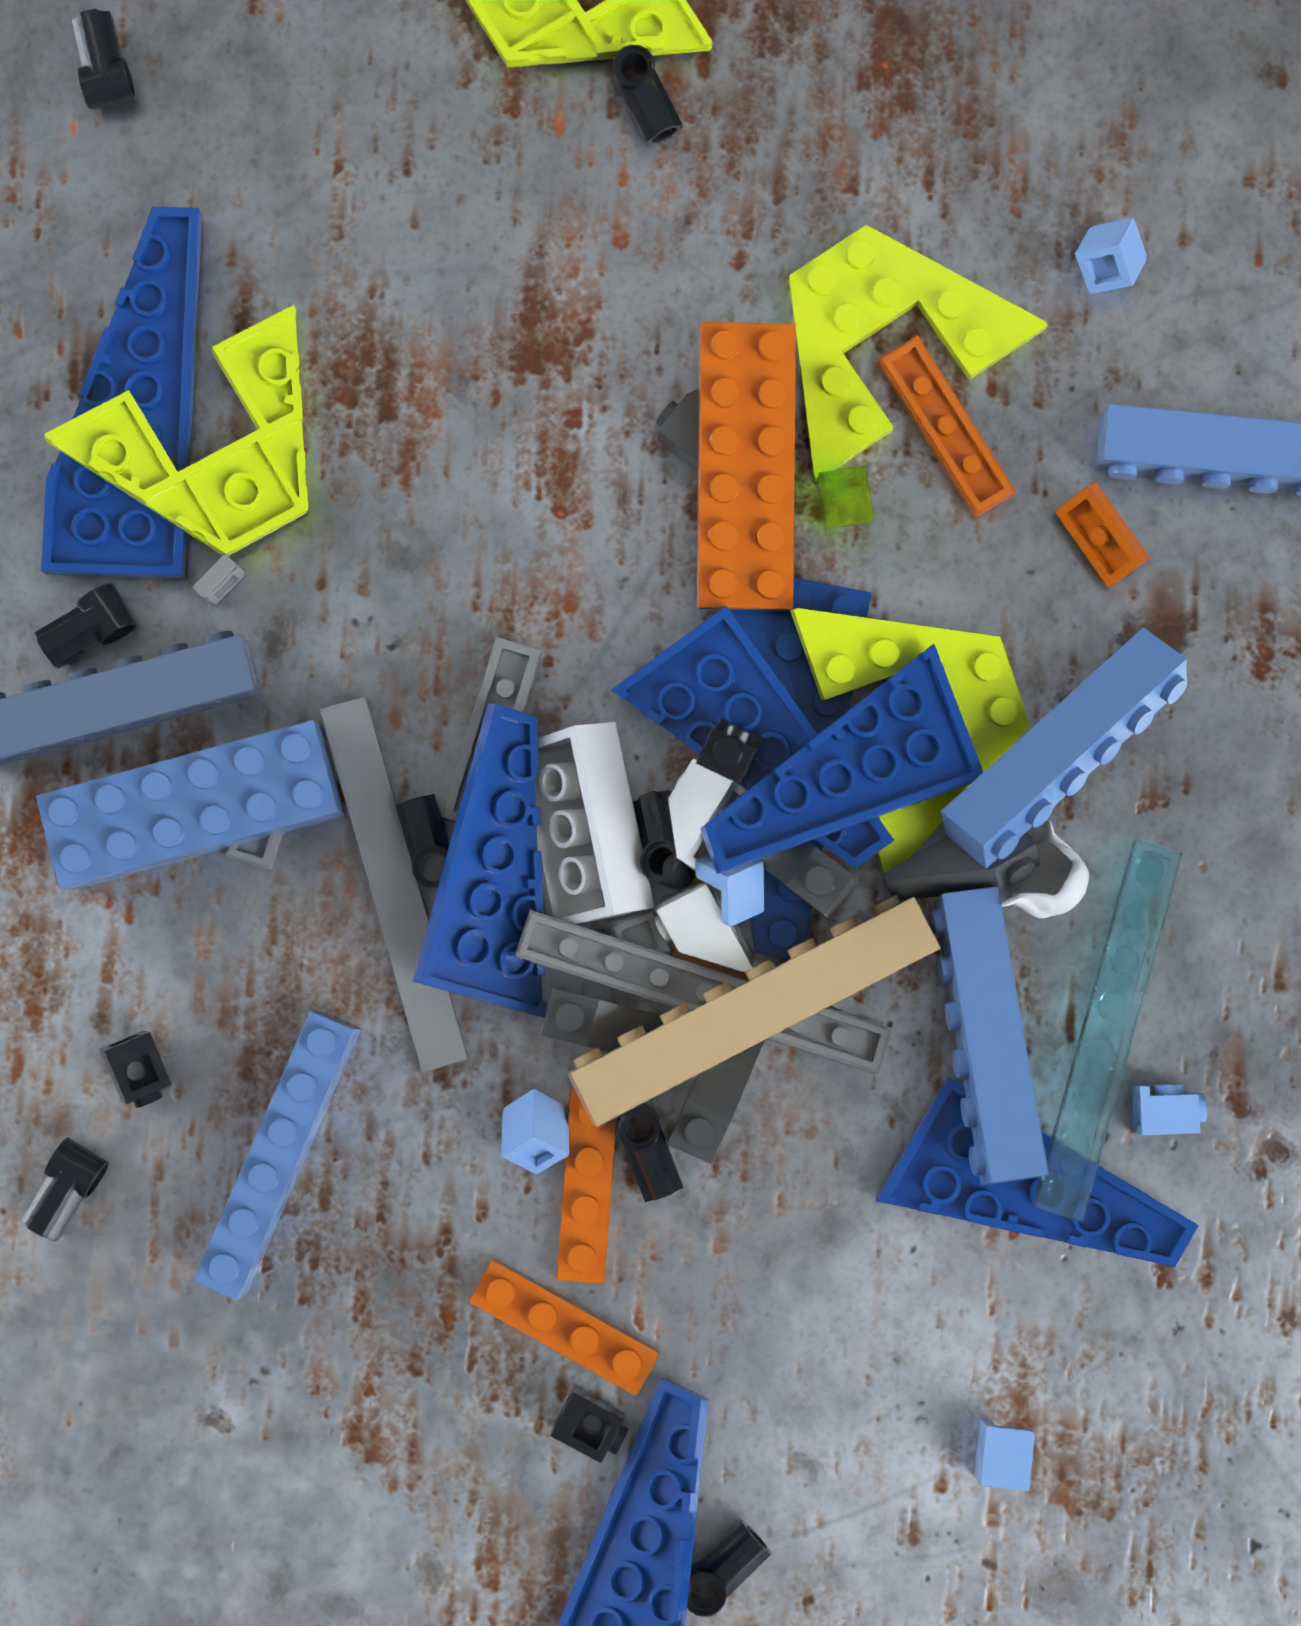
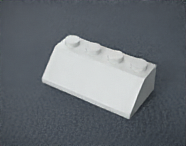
M616 723L575 725L539 737V775L535 778L536 807H540L541 825H537V851L542 853L543 898L547 916L580 925L654 908L649 879L643 874L640 867L642 846Z

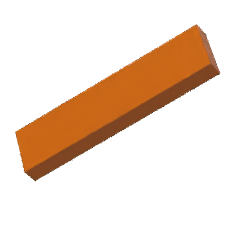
M915 336L880 357L877 361L879 368L973 518L976 519L1014 496L1016 490L919 336Z

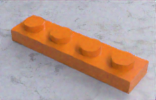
M571 1087L568 1118L569 1156L565 1159L557 1281L604 1284L617 1117L599 1126H593L574 1087Z
M492 1258L469 1300V1303L636 1397L660 1354V1351L495 1258Z

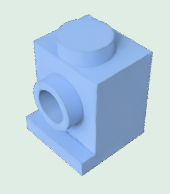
M1183 1084L1154 1085V1094H1150V1086L1131 1085L1133 1133L1140 1135L1200 1133V1122H1205L1207 1117V1105L1203 1093L1184 1092Z

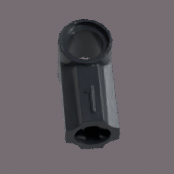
M97 9L80 12L76 18L72 19V25L82 66L78 68V77L88 108L92 110L135 100V89L131 73L125 58L121 54L115 22L111 12Z
M633 44L619 50L613 62L614 89L619 96L623 97L646 145L658 144L671 138L673 134L682 129L683 125L655 70L652 54L641 45ZM634 65L642 68L646 74L641 79L633 81L625 78L621 72L626 67Z
M104 584L89 591L77 601L78 607L34 632L40 648L54 667L59 669L99 644L104 646L114 643L130 634L137 627L135 619L114 584Z
M652 791L640 795L637 800L633 801L643 847L640 856L641 870L652 881L671 889H682L692 882L696 872L676 856L668 798L673 791ZM674 854L675 863L670 872L663 874L662 866L667 857Z
M431 794L407 800L395 805L411 857L412 873L416 881L424 887L437 890L440 880L429 881L424 874L423 867L427 859L434 855H440L446 859L450 842L436 795Z
M642 1103L620 1114L617 1122L618 1137L624 1146L644 1202L664 1198L684 1188L656 1111L648 1104ZM634 1115L646 1116L653 1124L652 1131L644 1138H633L625 1130L626 1122Z
M67 1137L51 1156L44 1171L47 1177L20 1221L35 1234L54 1242L58 1241L83 1199H87L101 1182L110 1162Z
M743 1520L701 1561L691 1565L687 1608L693 1614L708 1617L718 1613L724 1606L726 1598L772 1554L762 1538ZM706 1578L712 1580L718 1588L711 1597L700 1598L691 1591L694 1582Z

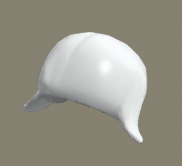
M1049 819L1042 825L1043 842L1037 846L1041 865L1035 868L1033 874L1020 883H1012L1013 897L1001 904L1002 907L1013 904L1038 919L1070 911L1085 895L1089 881V871L1086 864L1065 841L1055 834L1052 822Z

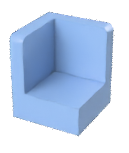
M1134 217L1090 227L1075 253L1089 295L1133 286L1147 260Z
M709 854L695 860L696 877L721 890L722 923L732 927L764 912V861L759 859L716 874Z
M536 1089L531 1090L507 1105L503 1109L501 1157L537 1175L569 1156L568 1106Z
M980 1418L974 1473L981 1486L1029 1491L1035 1439L1034 1433L1030 1429L996 1426L990 1419Z

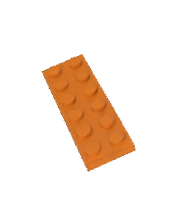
M701 321L699 325L697 609L721 610L728 606L730 610H793L796 324Z

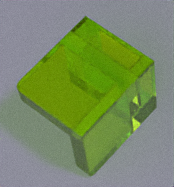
M866 465L819 472L816 486L824 536L834 535L836 528L869 524L873 521L874 515Z

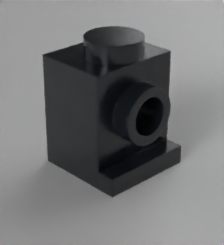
M720 718L717 727L711 729L696 764L741 784L746 780L765 738Z
M140 1031L99 1049L122 1103L129 1104L134 1102L136 1108L143 1107L163 1097L161 1090L172 1085L152 1035L148 1031ZM132 1062H140L143 1066V1074L138 1079H130L127 1075V1067Z
M574 1384L552 1426L550 1436L602 1464L608 1451L614 1455L617 1454L629 1428L622 1425L625 1418L624 1412L583 1391V1388ZM589 1415H595L600 1418L602 1426L596 1431H589L584 1426V1419Z

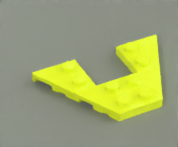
M465 0L508 68L614 59L619 50L632 44L641 45L648 49L652 56L702 52L712 49L711 38L686 0H605L587 12H584L577 0Z
M868 225L863 226L790 274L788 282L793 308V322L796 324L799 371L805 405L813 480L817 482L891 433L894 428L845 357V352L917 306L966 378L971 380L1045 331L1048 326L1046 321Z
M294 305L212 347L211 352L257 428L256 431L177 472L128 390L45 433V440L48 444L222 556L224 553L229 556L308 512L305 475L306 461L302 426V397L299 378L300 364L297 345L296 308Z
M801 608L790 610L821 700H826L893 676L924 650L935 644L983 772L1008 751L1031 726L1001 637ZM969 785L879 816L894 838L892 843L875 854L882 877L883 873L909 859L943 822L941 811Z

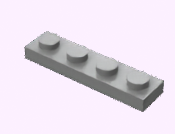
M499 637L495 638L443 810V819L456 822L487 704L496 703L524 713L542 655L540 649Z

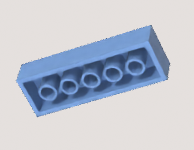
M314 720L36 796L58 886L61 889L72 891L227 849L229 846L248 843L276 833H286L346 816L323 729Z

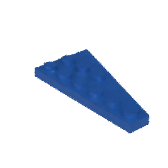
M728 606L722 608L611 689V691L646 714L645 716L672 733L699 755L711 729L717 727L720 718L764 737L765 739L747 778L741 783L748 790L819 734ZM877 817L815 840L853 868H856L892 843L894 838L880 818Z
M935 644L924 650L700 828L716 874L969 785L983 773Z
M492 703L487 704L413 982L545 1018L546 1001H542L541 976L545 975V966L515 957L529 911L532 910L543 914L542 853L537 851V825H541L540 807H536L535 778L539 775L537 717Z
M946 1076L875 1198L876 1202L916 1209L926 1213L966 1220L976 1224L1040 1238H1048L1176 1267L1199 1226L1043 1132L1041 1133L1049 1175L981 1186L979 1175H973L969 1162V1147L974 1146L971 1127H965L961 1115L960 1102L962 1098H966L964 1085Z
M660 1378L557 1626H685L708 1408L707 1398L669 1378Z

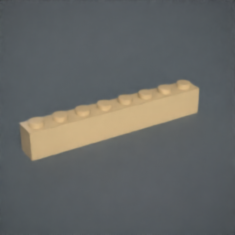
M894 895L871 907L875 914L874 917L859 924L856 917L853 916L829 929L833 938L819 945H816L814 939L810 938L787 950L791 957L790 960L774 967L771 959L745 972L749 981L733 989L727 981L702 994L706 1003L690 1011L686 1003L660 1015L663 1025L646 1033L643 1025L617 1037L616 1039L620 1047L603 1055L598 1047L574 1059L573 1062L577 1069L567 1075L592 1125L599 1126L941 949L915 898L912 897L900 902L898 896Z

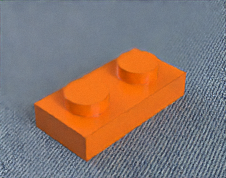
M1097 482L1088 485L1055 510L1059 519L1108 588L1150 559Z

